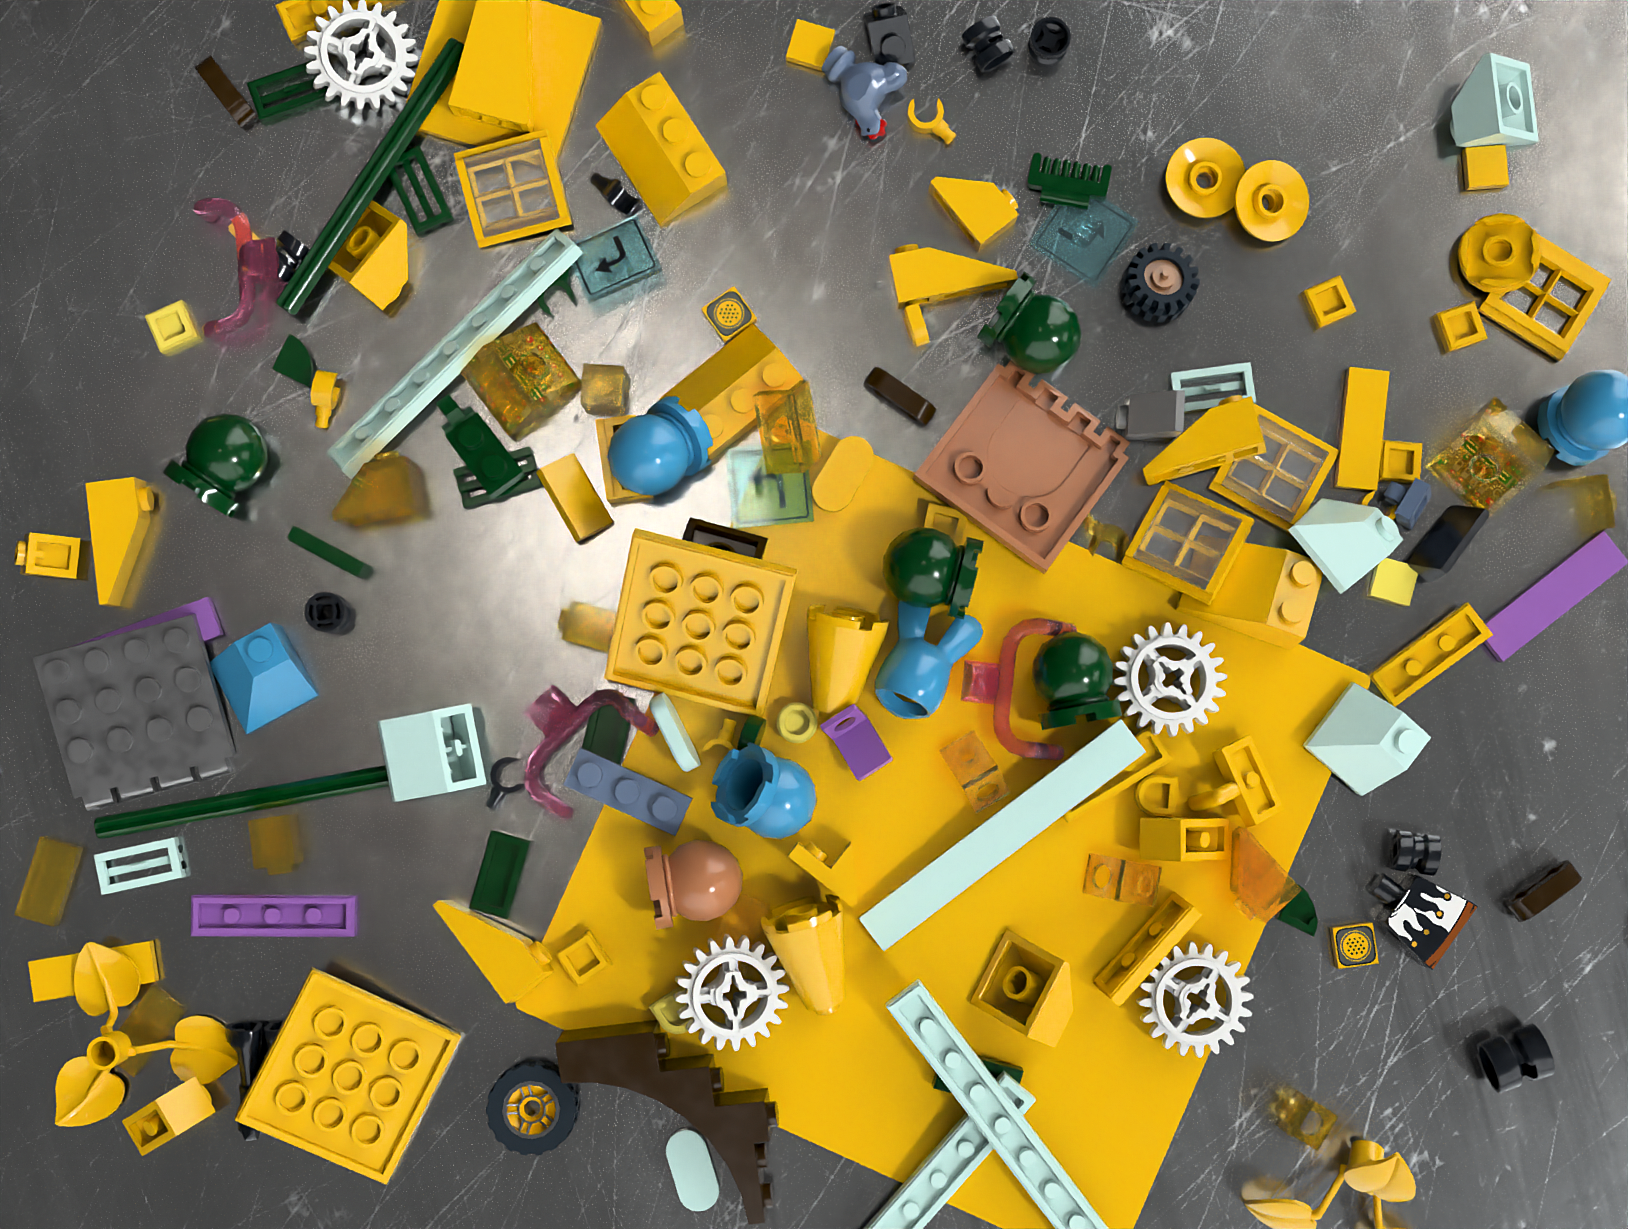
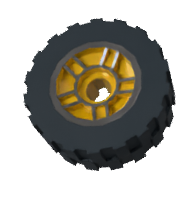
M539 1060L517 1063L498 1078L489 1092L487 1098L489 1101L486 1106L489 1129L493 1130L494 1138L499 1143L502 1142L506 1149L511 1152L514 1150L520 1152V1155L528 1156V1154H535L537 1156L544 1154L547 1150L552 1151L561 1142L566 1140L576 1124L580 1109L578 1108L579 1094L575 1091V1083H561L559 1069L553 1066L554 1063L548 1061L543 1063L539 1062ZM530 1100H535L540 1104V1111L535 1113L534 1116L528 1115L529 1110L527 1105H525Z

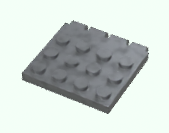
M196 614L32 657L73 797H82L87 811L116 804L115 787H118L122 800L127 801L156 793L157 788L154 780L156 776H158L160 786L164 791L196 782L194 766L198 767L202 780L232 772L229 757L234 756L236 752Z

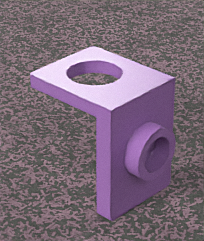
M855 704L850 705L820 725L822 731L834 740L858 781H862L893 760L867 715ZM847 718H850V719H849L848 721H846L845 723H843V724L837 726V725H838L840 722H842L843 720H845V719H847Z

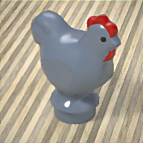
M842 45L838 46L825 59L822 65V72L828 76L830 82H841L839 91L840 102L856 119V124L861 128V135H868L872 140L877 139L879 136H884L887 121L881 118L879 108L888 93L899 90L907 82V70L896 62H887L885 65L873 62L856 64L855 53L852 50L848 51Z

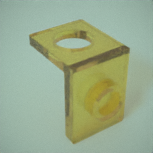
M1608 473L1562 479L1547 484V490L1587 485L1593 531L1600 532L1616 528L1614 513L1617 510V498L1614 490L1610 489Z
M974 730L939 750L942 758L962 787L975 813L984 810L1011 793L997 764ZM988 784H996V788L991 794L985 797H977L981 788Z
M1089 853L1082 892L1115 901L1154 907L1162 867ZM1105 864L1110 871V879L1105 887L1100 888L1096 883V872L1100 866Z
M1295 1090L1292 1097L1288 1096L1280 1106L1277 1113L1278 1120L1275 1125L1292 1138L1296 1137L1318 1151L1337 1121L1338 1115L1298 1090ZM1315 1111L1321 1116V1128L1314 1134H1305L1301 1131L1300 1127L1308 1113Z

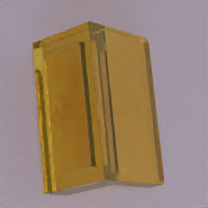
M800 380L789 390L758 391L753 395L766 473L806 472L822 456L809 380Z

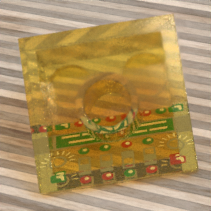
M537 322L483 345L460 372L508 436L536 423L584 386V383Z
M1494 396L1465 422L1434 456L1428 466L1473 507L1489 511L1488 518H1490L1544 471L1555 449L1501 400Z
M388 451L374 455L375 461L363 464L331 511L333 521L352 528L428 512L419 465L405 455L400 456L399 451Z

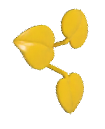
M88 942L83 946L77 958L74 971V993L77 1003L88 1015L99 1016L108 1010L110 1015L106 1024L100 1028L102 1035L92 1040L88 1045L87 1055L69 1060L58 1074L55 1087L56 1125L67 1127L84 1126L98 1122L114 1113L122 1103L125 1086L122 1079L110 1073V1070L127 1060L129 1056L173 1048L170 1064L174 1073L184 1082L196 1076L201 1085L215 1081L239 1063L236 1051L227 1042L225 1026L213 1018L202 1015L189 1016L180 1020L175 1027V1041L167 1040L132 1046L129 1037L125 1033L117 1030L113 1031L112 1027L118 1017L117 1007L129 1005L136 999L141 985L139 970L132 959L124 953L96 942Z
M1357 1140L1351 1143L1348 1165H1340L1337 1177L1318 1208L1312 1210L1308 1204L1291 1199H1245L1244 1204L1258 1220L1272 1229H1316L1317 1223L1315 1220L1323 1216L1345 1179L1346 1183L1353 1189L1373 1195L1375 1228L1387 1229L1382 1220L1381 1199L1389 1202L1410 1201L1415 1197L1416 1184L1409 1167L1399 1152L1383 1158L1384 1149L1382 1146L1372 1141Z

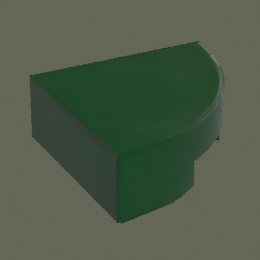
M289 333L272 370L311 388L315 376L312 357L306 345Z
M1291 881L1274 918L1314 937L1318 924L1314 904L1308 892L1297 883Z

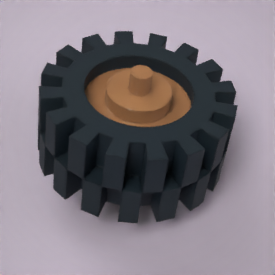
M1164 242L1160 249H1158L1157 243L1150 244L1147 250L1145 247L1141 248L1136 256H1133L1122 277L1124 282L1121 285V292H1127L1124 298L1126 305L1134 302L1135 305L1131 311L1136 315L1140 310L1145 311L1143 319L1150 321L1153 315H1156V322H1164L1167 316L1171 321L1176 319L1179 313L1182 315L1195 297L1196 290L1200 285V279L1196 278L1199 273L1198 266L1190 268L1194 259L1190 254L1183 259L1180 255L1184 249L1177 246L1174 252L1170 251L1171 243Z

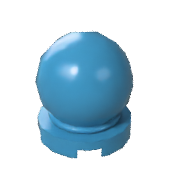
M1613 369L1595 370L1577 377L1571 385L1551 393L1549 398L1539 406L1537 423L1540 436L1543 440L1547 437L1549 438L1553 447L1560 452L1555 455L1559 460L1571 465L1586 466L1607 455L1610 449L1618 448L1628 443V376Z
M668 396L648 408L646 414L630 418L621 425L611 437L607 458L613 476L624 489L641 495L656 496L669 491L684 476H693L711 464L712 460L708 459L707 449L713 446V440L706 423L695 409L688 412L678 404L680 398Z
M751 742L747 743L748 746L740 751L736 749L730 750L719 763L712 780V784L718 786L716 802H711V808L717 818L736 827L746 826L763 838L783 839L794 835L811 821L817 798L815 785L807 770L790 759L775 757L771 751Z

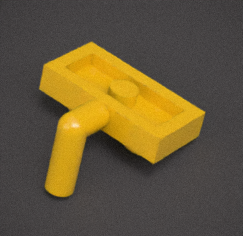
M1251 735L1242 737L1212 752L1226 784L1216 789L1193 795L1188 800L1190 809L1197 812L1224 804L1233 799L1246 828L1255 826L1285 810Z

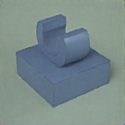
M1415 478L1409 490L1391 481L1383 494L1386 497V503L1391 506L1397 505V510L1395 511L1397 523L1410 530L1413 529L1432 497L1431 485L1418 478Z

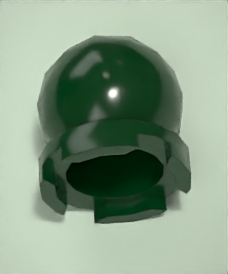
M1024 271L996 307L998 311L988 324L985 323L977 339L988 347H991L996 340L997 342L1002 341L1006 356L1017 368L1032 374L1055 372L1063 369L1075 358L1081 345V328L1078 314L1065 300L1052 294H1036V291L1032 289L1038 280Z
M223 413L206 417L192 430L185 445L186 461L183 460L179 463L171 459L162 473L178 485L183 484L197 493L196 497L225 516L233 518L241 506L240 503L233 499L236 497L235 493L249 489L261 478L268 462V451L264 436L251 420L239 415Z
M917 527L902 532L889 544L883 557L882 573L887 587L898 600L913 607L931 608L944 602L948 606L947 616L964 620L965 607L969 606L978 572V567H975L978 553H982L984 541L967 537L964 546H957L949 535L934 528Z
M1063 632L1040 646L1033 660L1032 681L1038 696L1049 705L1047 707L1049 712L1038 714L1042 730L1077 724L1075 716L1083 714L1086 715L1087 722L1122 716L1120 700L1109 701L1110 698L1106 695L1113 682V664L1106 648L1094 637L1080 632Z

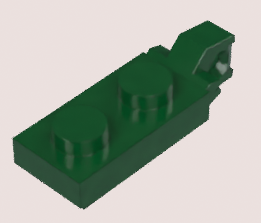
M449 394L436 402L441 413L448 421L441 426L445 433V438L492 500L525 477L523 471L478 412H474L471 406L461 411Z

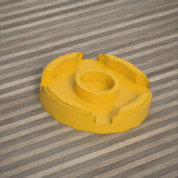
M1503 213L1484 216L1476 221L1475 225L1470 227L1468 231L1466 230L1461 237L1458 249L1460 270L1467 281L1483 292L1496 294L1515 291L1527 284L1537 272L1542 255L1540 238L1535 229L1526 224L1522 218Z

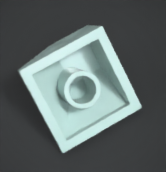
M1493 53L1484 54L1451 105L1453 119L1450 122V130L1456 145L1461 147L1506 145L1507 147L1539 142L1530 65Z
M1325 498L1317 501L1288 530L1340 594L1389 556L1404 540L1400 536L1395 522L1391 518L1384 516L1378 508Z
M1350 682L1303 746L1357 795L1363 796L1406 771L1431 737L1404 712L1355 682Z

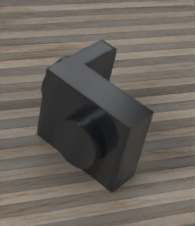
M892 2L881 3L871 8L872 12L863 14L864 23L868 29L874 63L885 65L887 62H896L902 65L915 62L908 16L902 6H895V3Z

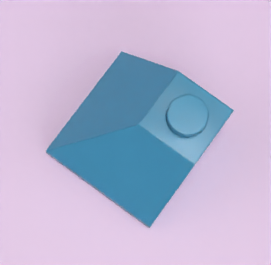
M270 622L235 641L210 661L212 671L246 734L256 731L320 696L284 628L280 624Z

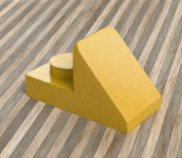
M811 841L806 846L797 842L789 852L788 857L853 908L858 902L852 842H849L831 866L825 863L829 856Z

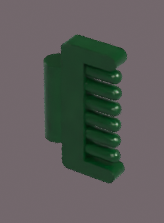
M1038 152L1033 154L1028 176V187L1041 190L1040 202L1088 210L1090 199L1106 200L1112 174L1111 165H1104L1100 182L1098 181L1101 167L1098 164L1094 165L1091 180L1089 181L1091 170L1089 163L1083 165L1081 179H1078L1081 169L1079 161L1074 162L1071 177H1069L1071 161L1065 160L1060 176V158L1054 159L1051 174H1049L1051 157L1046 156L1044 158L1041 172H1039L1042 156Z

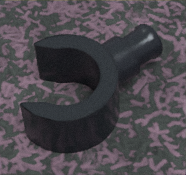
M599 172L592 175L590 179L591 184L595 185L603 198L624 216L629 217L641 203L640 199L630 195L620 185L622 182L618 179L613 178L610 180L608 177H603Z
M513 756L503 757L492 766L490 778L494 787L489 793L491 796L485 803V806L489 809L497 811L501 801L504 802L508 793L518 792L526 786L525 783L509 787L504 785L499 778V771L503 765L516 762L520 758Z

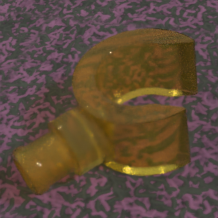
M1089 513L1081 524L1087 528L1086 531L1092 537L1088 544L1090 554L1093 557L1100 542L1106 541L1115 547L1117 551L1116 563L1120 562L1130 544L1127 533L1116 525L1101 524L1099 520H1095L1091 513Z

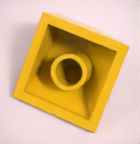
M372 200L327 268L370 302L384 310L389 303L399 296L402 286L408 280L407 224L401 218Z
M1006 929L970 1003L1026 1037L1056 1048L1074 1011L1070 965L1068 962Z

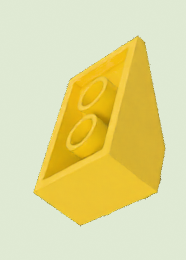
M1199 535L1196 542L1222 552L1228 540ZM1244 542L1211 604L1208 605L1181 592L1176 610L1292 650L1306 637L1324 573L1310 557L1286 549ZM1194 549L1188 570L1208 578L1217 559Z

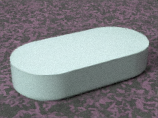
M663 692L651 698L649 702L651 712L680 768L688 772L700 766L701 763L697 751L669 697Z
M693 1128L679 1129L671 1135L666 1146V1156L680 1201L686 1208L692 1211H705L715 1204L719 1195V1181L705 1137L699 1131Z

